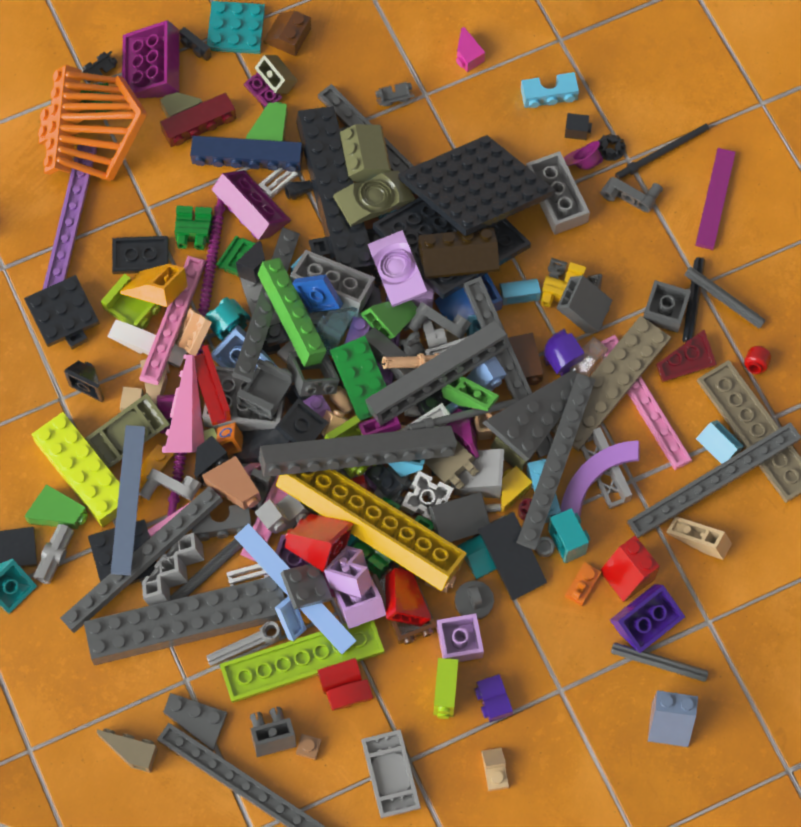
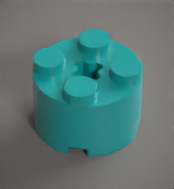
M228 297L223 298L218 307L210 310L205 315L212 322L209 328L221 341L237 325L244 330L247 327L245 322L247 319L250 321L249 314L235 299H229Z

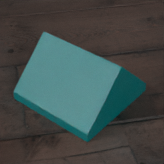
M480 534L457 546L467 553L464 559L476 580L496 570Z

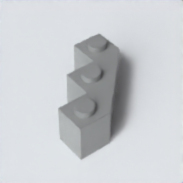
M289 494L277 504L269 499L255 511L266 528L274 534L293 528L302 518L305 519L309 514L322 516Z
M195 533L184 535L176 542L167 554L161 556L155 564V570L151 575L146 576L142 581L143 599L149 606L171 601L170 588L188 582L186 566L204 561L203 544Z

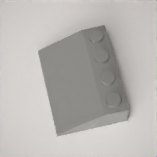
M215 366L230 409L231 421L213 426L205 405L203 411L204 427L218 428L235 422L240 431L275 429L276 425L283 418L285 398L272 420L237 404V393L240 389L244 390L248 382L232 377L234 368Z

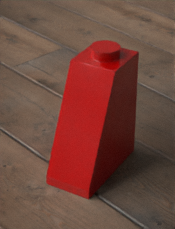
M394 568L385 575L386 619L416 626H422L431 619V615L413 573L403 568Z

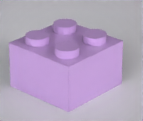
M372 578V586L362 598L333 589L337 605L349 629L386 615L381 595Z
M476 613L437 620L436 627L442 658L457 659L458 662L483 658L484 650Z

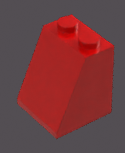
M309 514L305 519L302 518L294 529L291 528L287 532L285 548L324 572L326 567L347 546L353 523Z
M633 536L619 546L600 571L620 599L625 602L655 580L660 566L639 539Z

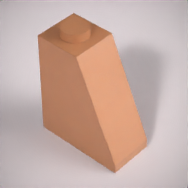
M236 456L202 475L207 487L210 486L215 492L244 510L248 507L256 506L261 501L258 489Z

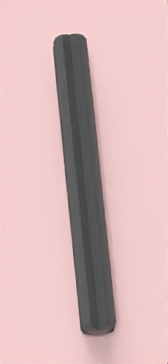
M689 267L685 272L687 278L757 328H761L765 323L764 318L694 268Z
M236 539L231 541L192 576L187 583L183 584L173 593L170 599L175 600L189 596L243 546Z
M613 643L611 653L703 682L707 680V670L645 651L638 653L634 648L619 643Z

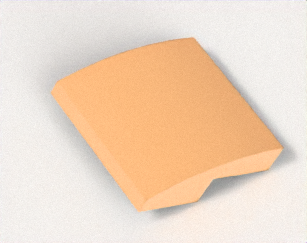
M190 308L175 344L185 349L189 354L196 356L212 322Z

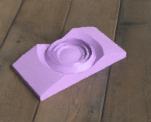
M403 230L368 244L392 308L428 293Z

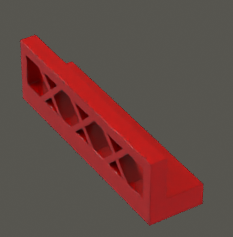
M205 345L202 346L203 354L196 355L194 358L197 381L211 423L214 426L231 421V414L209 347Z

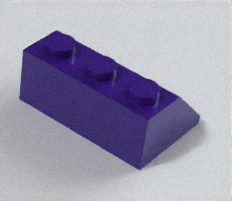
M654 584L612 617L610 621L618 633L638 653H641L684 619L685 615L664 585Z

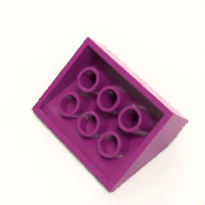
M168 20L123 35L122 77L126 80L137 98H156L176 92L179 93V29Z

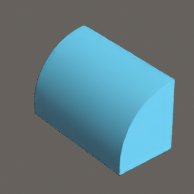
M537 278L499 284L503 305L540 300L541 291Z
M718 420L710 422L696 438L721 464L736 456L744 448V445Z

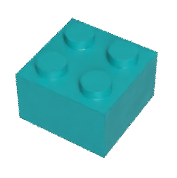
M572 508L550 517L548 532L564 563L586 555L590 541L588 532L583 530L580 525L581 519L577 513L574 514Z

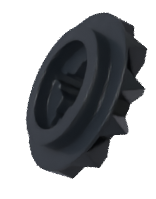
M610 133L606 136L603 135L600 140L598 139L600 142L598 150L603 159L615 161L624 155L626 145L624 139H621L618 135L615 136ZM608 143L611 145L616 144L614 149L608 148Z

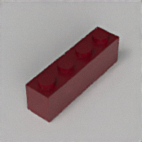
M225 92L160 121L161 129L170 147L179 146L193 136H200L202 133L215 130L222 124L231 123L236 119V111Z

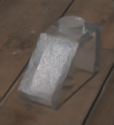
M595 337L582 348L585 353L583 361L570 367V371L574 370L576 373L588 376L606 358L608 348Z

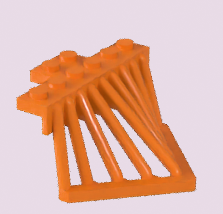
M64 65L55 70L53 74L54 84L51 91V105L42 109L40 113L39 144L45 145L46 157L43 161L44 173L48 175L57 171L71 173V168L101 179L112 181L140 130L147 112L123 77L82 73L80 69ZM81 80L115 84L116 86H106L80 82ZM81 90H85V91L104 92V93H113V94L79 93V92H80ZM82 100H90V101H111V102H122V103H79V102H81ZM83 110H126V111H128V112H93V113H79V112H81V111H83ZM133 119L128 127L76 125L83 120ZM81 132L125 135L120 143L75 137V135ZM75 145H85L117 151L113 158H108L73 148ZM78 157L109 165V167L104 172L72 161V158Z

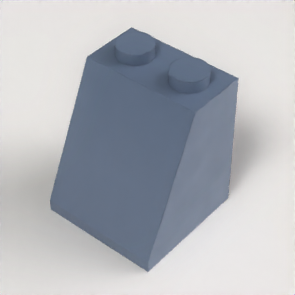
M657 690L651 705L648 742L688 747L696 719L698 696Z

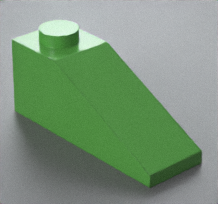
M463 376L442 388L443 398L458 406L489 411L499 398V395Z

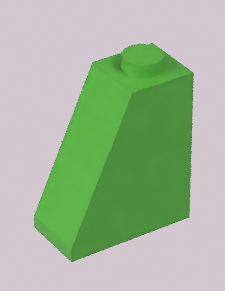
M281 102L268 103L247 134L246 139L284 141L288 114L287 104Z
M410 300L392 308L390 301L371 306L364 310L361 316L372 328L375 327L391 340L414 317L417 306Z
M46 484L24 517L27 523L33 525L57 527L58 524H63L71 529H78L80 525L86 522L88 512L86 507Z

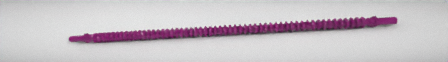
M220 198L217 199V205L214 207L215 215L213 216L214 220L211 226L213 230L210 231L212 235H210V244L207 250L209 254H207L208 259H206L207 264H205L206 269L203 275L204 283L201 289L203 293L200 294L202 298H200L201 303H199V307L201 308L198 311L203 316L209 312L208 308H210L209 303H211L210 298L213 292L212 284L215 278L213 274L216 273L214 269H216L215 264H217L216 259L219 253L218 245L221 239L219 235L222 234V221L224 220L222 215L225 207ZM201 344L197 355L203 353V349H201L204 346L203 344ZM187 452L176 453L177 455L175 456L176 461H174V464L176 466H173L175 471L172 472L174 476L171 478L179 482L183 481L181 476L184 475L182 471L185 470L183 466L186 464L184 461L186 460L185 455H187ZM171 491L168 497L169 509L167 517L176 512L177 503L180 502L179 494Z

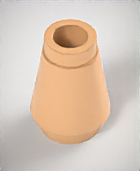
M341 385L337 387L336 394H329V399L345 415L354 410L346 389H343Z

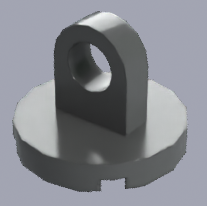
M468 581L456 591L455 607L461 616L476 613L477 620H481L488 616L493 608V592L483 582Z

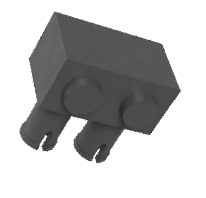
M276 707L277 714L275 708L269 711L272 723L265 724L261 712H257L258 720L255 713L250 715L253 728H250L251 737L257 757L296 747L295 733L290 718L284 719L281 707Z

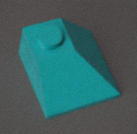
M14 559L0 563V607L9 614L37 587Z

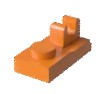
M584 562L567 590L565 597L582 606L602 572Z

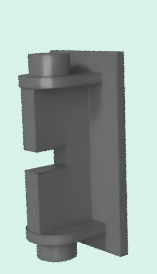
M411 83L395 84L394 92H392L391 86L379 88L378 91H375L376 97L379 98L376 101L382 106H390L396 101H409L410 98L415 97L409 91L412 90Z

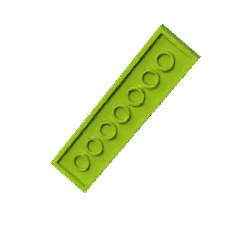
M374 620L350 629L346 623L342 624L357 640L343 654L319 631L294 641L285 642L221 663L220 668L231 702L234 703L318 675V669L353 658H356L357 662L383 654L384 648Z

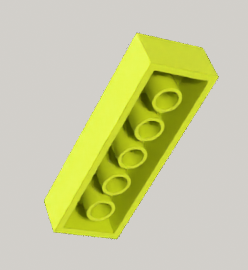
M62 412L31 435L36 445L103 528L116 518L120 482L64 412Z

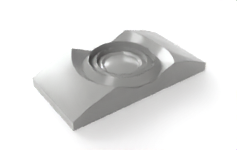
M401 729L361 739L381 819L421 809Z

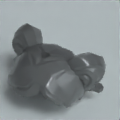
M414 331L408 338L399 340V347L401 346V350L407 356H417L420 353L426 355L423 345L419 342V332Z

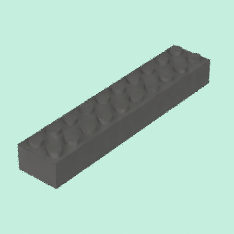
M271 577L84 621L91 660L95 666L264 625L269 621H280L275 607L285 599L283 590Z

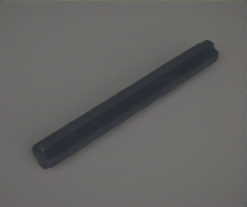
M696 257L693 268L702 275L705 259ZM691 281L690 285L691 293L688 299L682 340L684 343L694 337L701 287Z

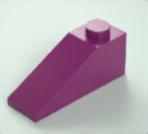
M458 408L451 414L462 412V410ZM470 417L446 424L445 426H451L456 440L471 455L478 458L479 451L475 429L472 424L473 418Z

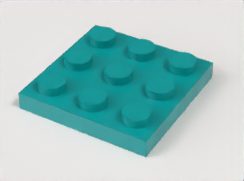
M212 1L207 45L210 47V50L260 54L265 4Z

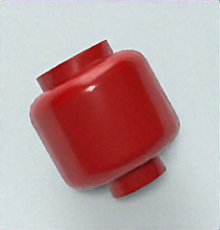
M753 346L746 354L744 365L752 374L764 373L771 362V353L763 346Z

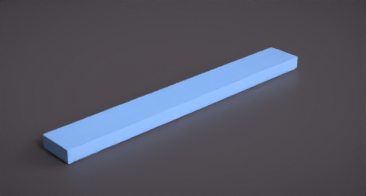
M248 523L234 538L288 595L280 573L283 570L290 569V567ZM323 603L300 608L341 654L357 641Z

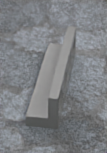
M600 427L593 430L592 436L587 441H594L596 445L595 451L587 450L585 445L581 448L586 461L590 459L589 455L594 456L597 454V450L600 452L610 447ZM619 465L604 472L605 475L610 476L612 479L610 486L602 483L601 476L596 480L609 509L631 501L632 493ZM610 491L618 493L621 499L611 502L609 498Z

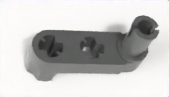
M610 177L600 194L608 201H614L616 197H619L644 212H650L663 188L659 184L653 183L647 194H643L623 181Z
M421 301L415 310L416 314L407 327L418 332L425 319L430 318L462 339L472 323L459 314L451 321Z

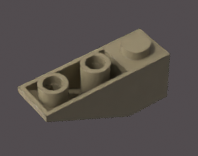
M104 728L103 731L97 729L98 736L131 768L151 773L158 751L153 741L147 739L138 741L129 734L120 736L110 729Z

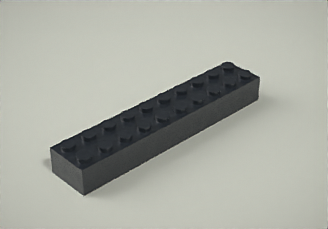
M334 106L298 111L296 124L313 185L324 235L328 240L331 252L330 258L335 262L372 276L375 262L368 247L369 239L365 224L362 222L350 227L333 197L334 194L354 183L348 176L340 128Z

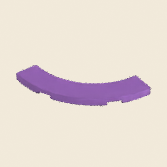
M640 441L615 444L601 450L588 459L569 482L563 496L561 512L572 508L574 514L577 513L580 517L582 504L588 489L605 471L614 466L640 460Z

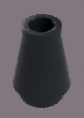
M310 180L288 182L284 186V190L288 199L295 200L313 191V185Z

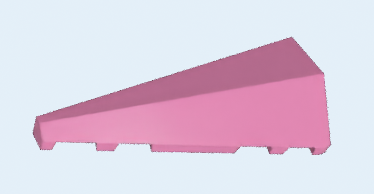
M184 355L183 357L186 359L184 369L180 371L179 376L182 378L180 386L176 388L170 414L172 421L170 429L166 431L168 438L166 446L162 448V453L196 452L197 447L204 442L194 355Z

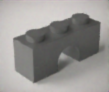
M238 505L229 506V517L223 522H215L209 513L192 528V533H195L200 541H207L212 537L227 538L231 534H238L248 523L251 525L249 507L244 510Z

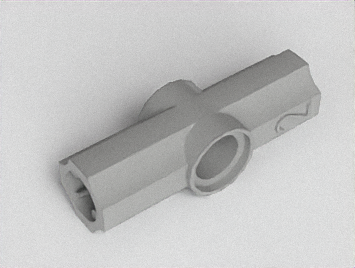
M63 524L57 525L50 542H47L42 550L41 561L33 576L39 582L50 584L58 565L60 566L65 559L66 548L74 534L73 529Z

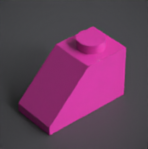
M463 27L460 32L456 61L461 68L469 72L485 62V51L466 28Z

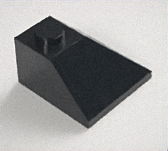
M78 360L65 369L64 373L70 387L100 402L104 401L95 367L91 363H83Z

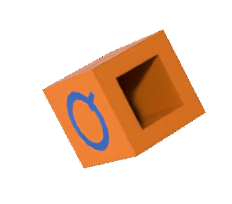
M235 422L217 428V442L227 451V455L241 452L243 434Z

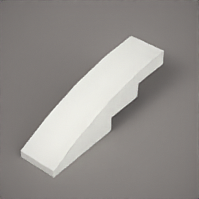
M115 320L107 337L139 354L145 353L149 355L156 335ZM174 344L168 363L179 368L187 351Z

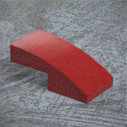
M367 679L339 686L326 692L332 711L348 708L353 704L373 699Z

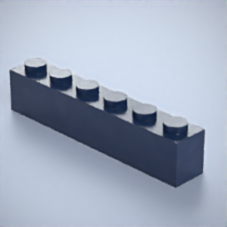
M193 136L190 157L192 164L198 166L266 168L273 171L283 168V170L294 172L296 170L301 171L303 147L302 142Z

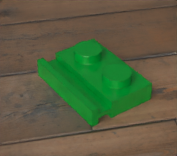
M235 236L217 262V267L238 276L236 262L255 243Z

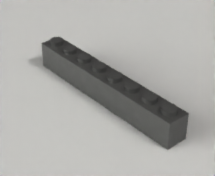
M495 321L484 326L479 331L469 335L464 340L365 399L370 414L380 426L509 348L510 344L507 334Z

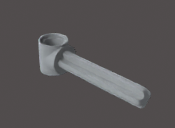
M273 621L266 622L263 627L259 628V632L207 655L210 666L265 642L267 645L278 642L282 636L278 624ZM274 628L277 630L274 636H267L269 629Z

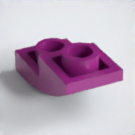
M258 72L244 83L247 90L265 107L268 103L278 102L282 99V96L279 93H274Z

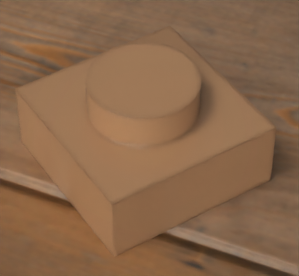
M302 734L296 755L316 760L321 739Z

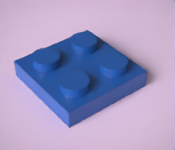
M326 274L297 278L292 283L309 313L340 309L343 305Z

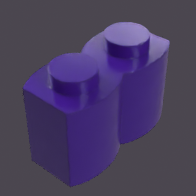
M499 674L476 682L477 688H474L477 699H481L484 705L481 707L484 718H488L489 722H493L513 715L509 698Z

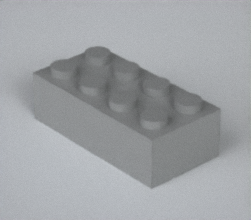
M560 151L526 163V167L555 189V196L539 203L554 235L588 223L590 211Z
M305 250L290 275L292 283L297 278L326 274L343 303L342 307L337 310L358 318L373 292L375 277Z

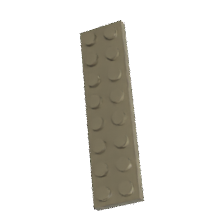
M640 316L590 376V378L596 380L572 445L578 452L592 436L593 430L599 428L671 340L668 334L644 317ZM561 418L552 428V433H556Z
M729 360L697 379L698 384L746 449L780 429ZM793 446L759 465L785 503L801 494V457Z

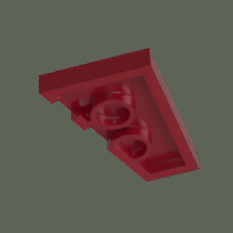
M702 330L656 364L662 383L717 365L705 330Z

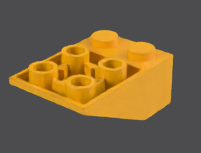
M165 264L142 270L120 291V294L168 307L188 286L185 268Z

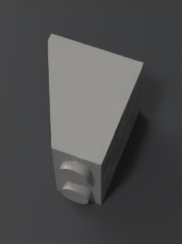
M504 449L478 450L479 457L475 458L472 464L479 472L473 477L465 469L457 476L465 486L459 490L451 482L450 487L454 488V495L468 496L482 492L484 498L500 499Z

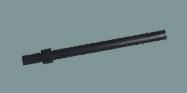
M705 123L639 161L626 165V168L615 173L616 178L621 179L628 174L632 175L638 172L639 168L708 131L709 126Z

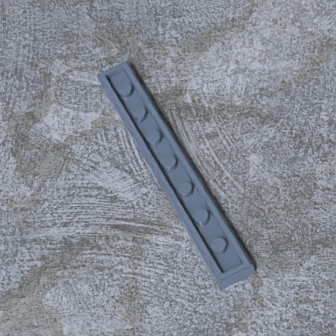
M126 425L111 564V574L131 576L145 438L144 426Z

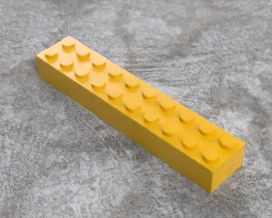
M336 470L279 475L276 483L278 488L322 516L353 523L352 535L440 591L446 587L463 563L467 554L465 551Z

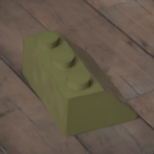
M355 124L340 132L348 176L354 182H365L380 173L391 171L381 125Z

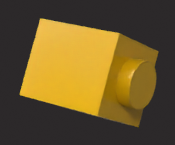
M517 466L512 470L509 468L502 476L501 511L503 513L532 487V481Z

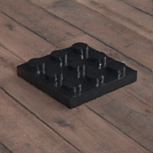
M76 275L24 298L47 347L100 324Z
M145 519L136 522L133 553L150 539ZM115 528L88 536L100 582L111 573ZM157 561L130 584L143 581L146 576H150L155 570L154 566Z

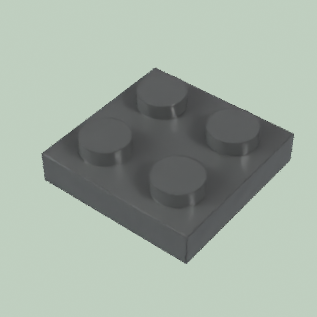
M313 565L299 566L283 570L280 573L294 610L328 602L332 599L322 571Z

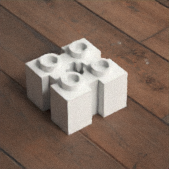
M418 471L409 487L413 491L412 493L408 491L405 495L400 510L412 516L417 512L432 522L429 507L447 502L454 488L442 482L436 485L431 482L432 477ZM427 495L430 502H425L422 497Z

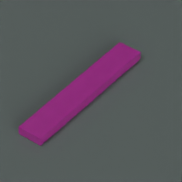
M717 149L695 246L714 249L735 151Z

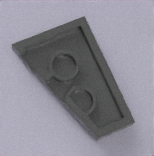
M170 693L163 711L164 714L214 751L226 720L227 712Z

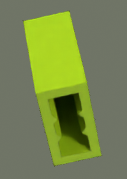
M438 658L433 715H437V718L449 719V717L454 715L458 670L457 659Z

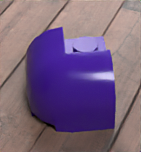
M563 329L555 333L547 341L543 360L546 366L551 364L555 373L563 376L570 371V367L583 361L585 353L572 333L567 334L566 330Z

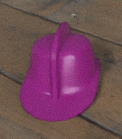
M593 141L566 155L564 160L567 166L575 164L580 169L589 170L603 161V157L598 150L600 142Z

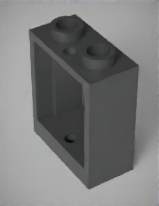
M296 351L289 352L286 367L293 374V382L299 396L336 394L339 377L327 352L321 363L307 367L303 366ZM320 369L324 379L305 380L301 370Z

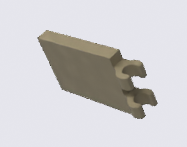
M458 441L454 456L425 459V464L446 485L452 482L459 490L465 484L457 477L465 469L473 477L479 472L472 464L475 458Z

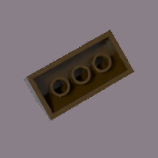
M494 228L481 229L467 236L463 235L460 231L419 235L418 253L424 279L497 272L500 270L498 244Z

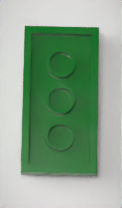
M363 336L330 350L352 406L360 421L372 417L365 399L386 387L367 338Z

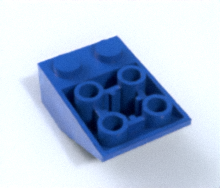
M487 273L481 278L495 310L499 311L502 309L503 299ZM464 288L444 299L438 297L434 300L441 314L451 321L454 320L457 314L466 320L468 316L475 315Z

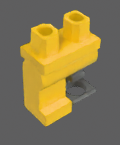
M551 258L548 266L549 276L546 275L540 295L542 297L541 305L550 307L552 301L559 303L570 277L584 275L586 267L570 262L563 281L559 277L564 274L567 262Z

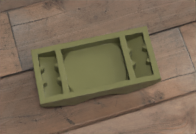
M399 170L380 173L371 180L353 183L334 194L333 197L350 227L399 209L415 200L410 189L398 179Z
M148 393L84 438L108 469L122 460L126 425L144 426V443L170 425Z

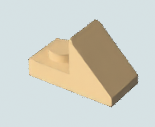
M502 748L481 751L488 791L509 788L505 768L506 761Z

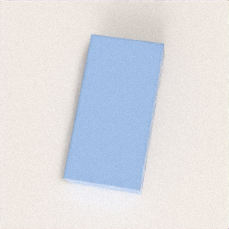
M289 596L275 607L288 640L294 641L307 630L299 609L294 610Z

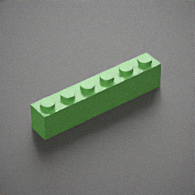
M280 258L263 261L257 275L303 366L307 367L321 363L327 350Z

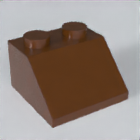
M295 10L279 13L263 42L296 56L311 30V17Z

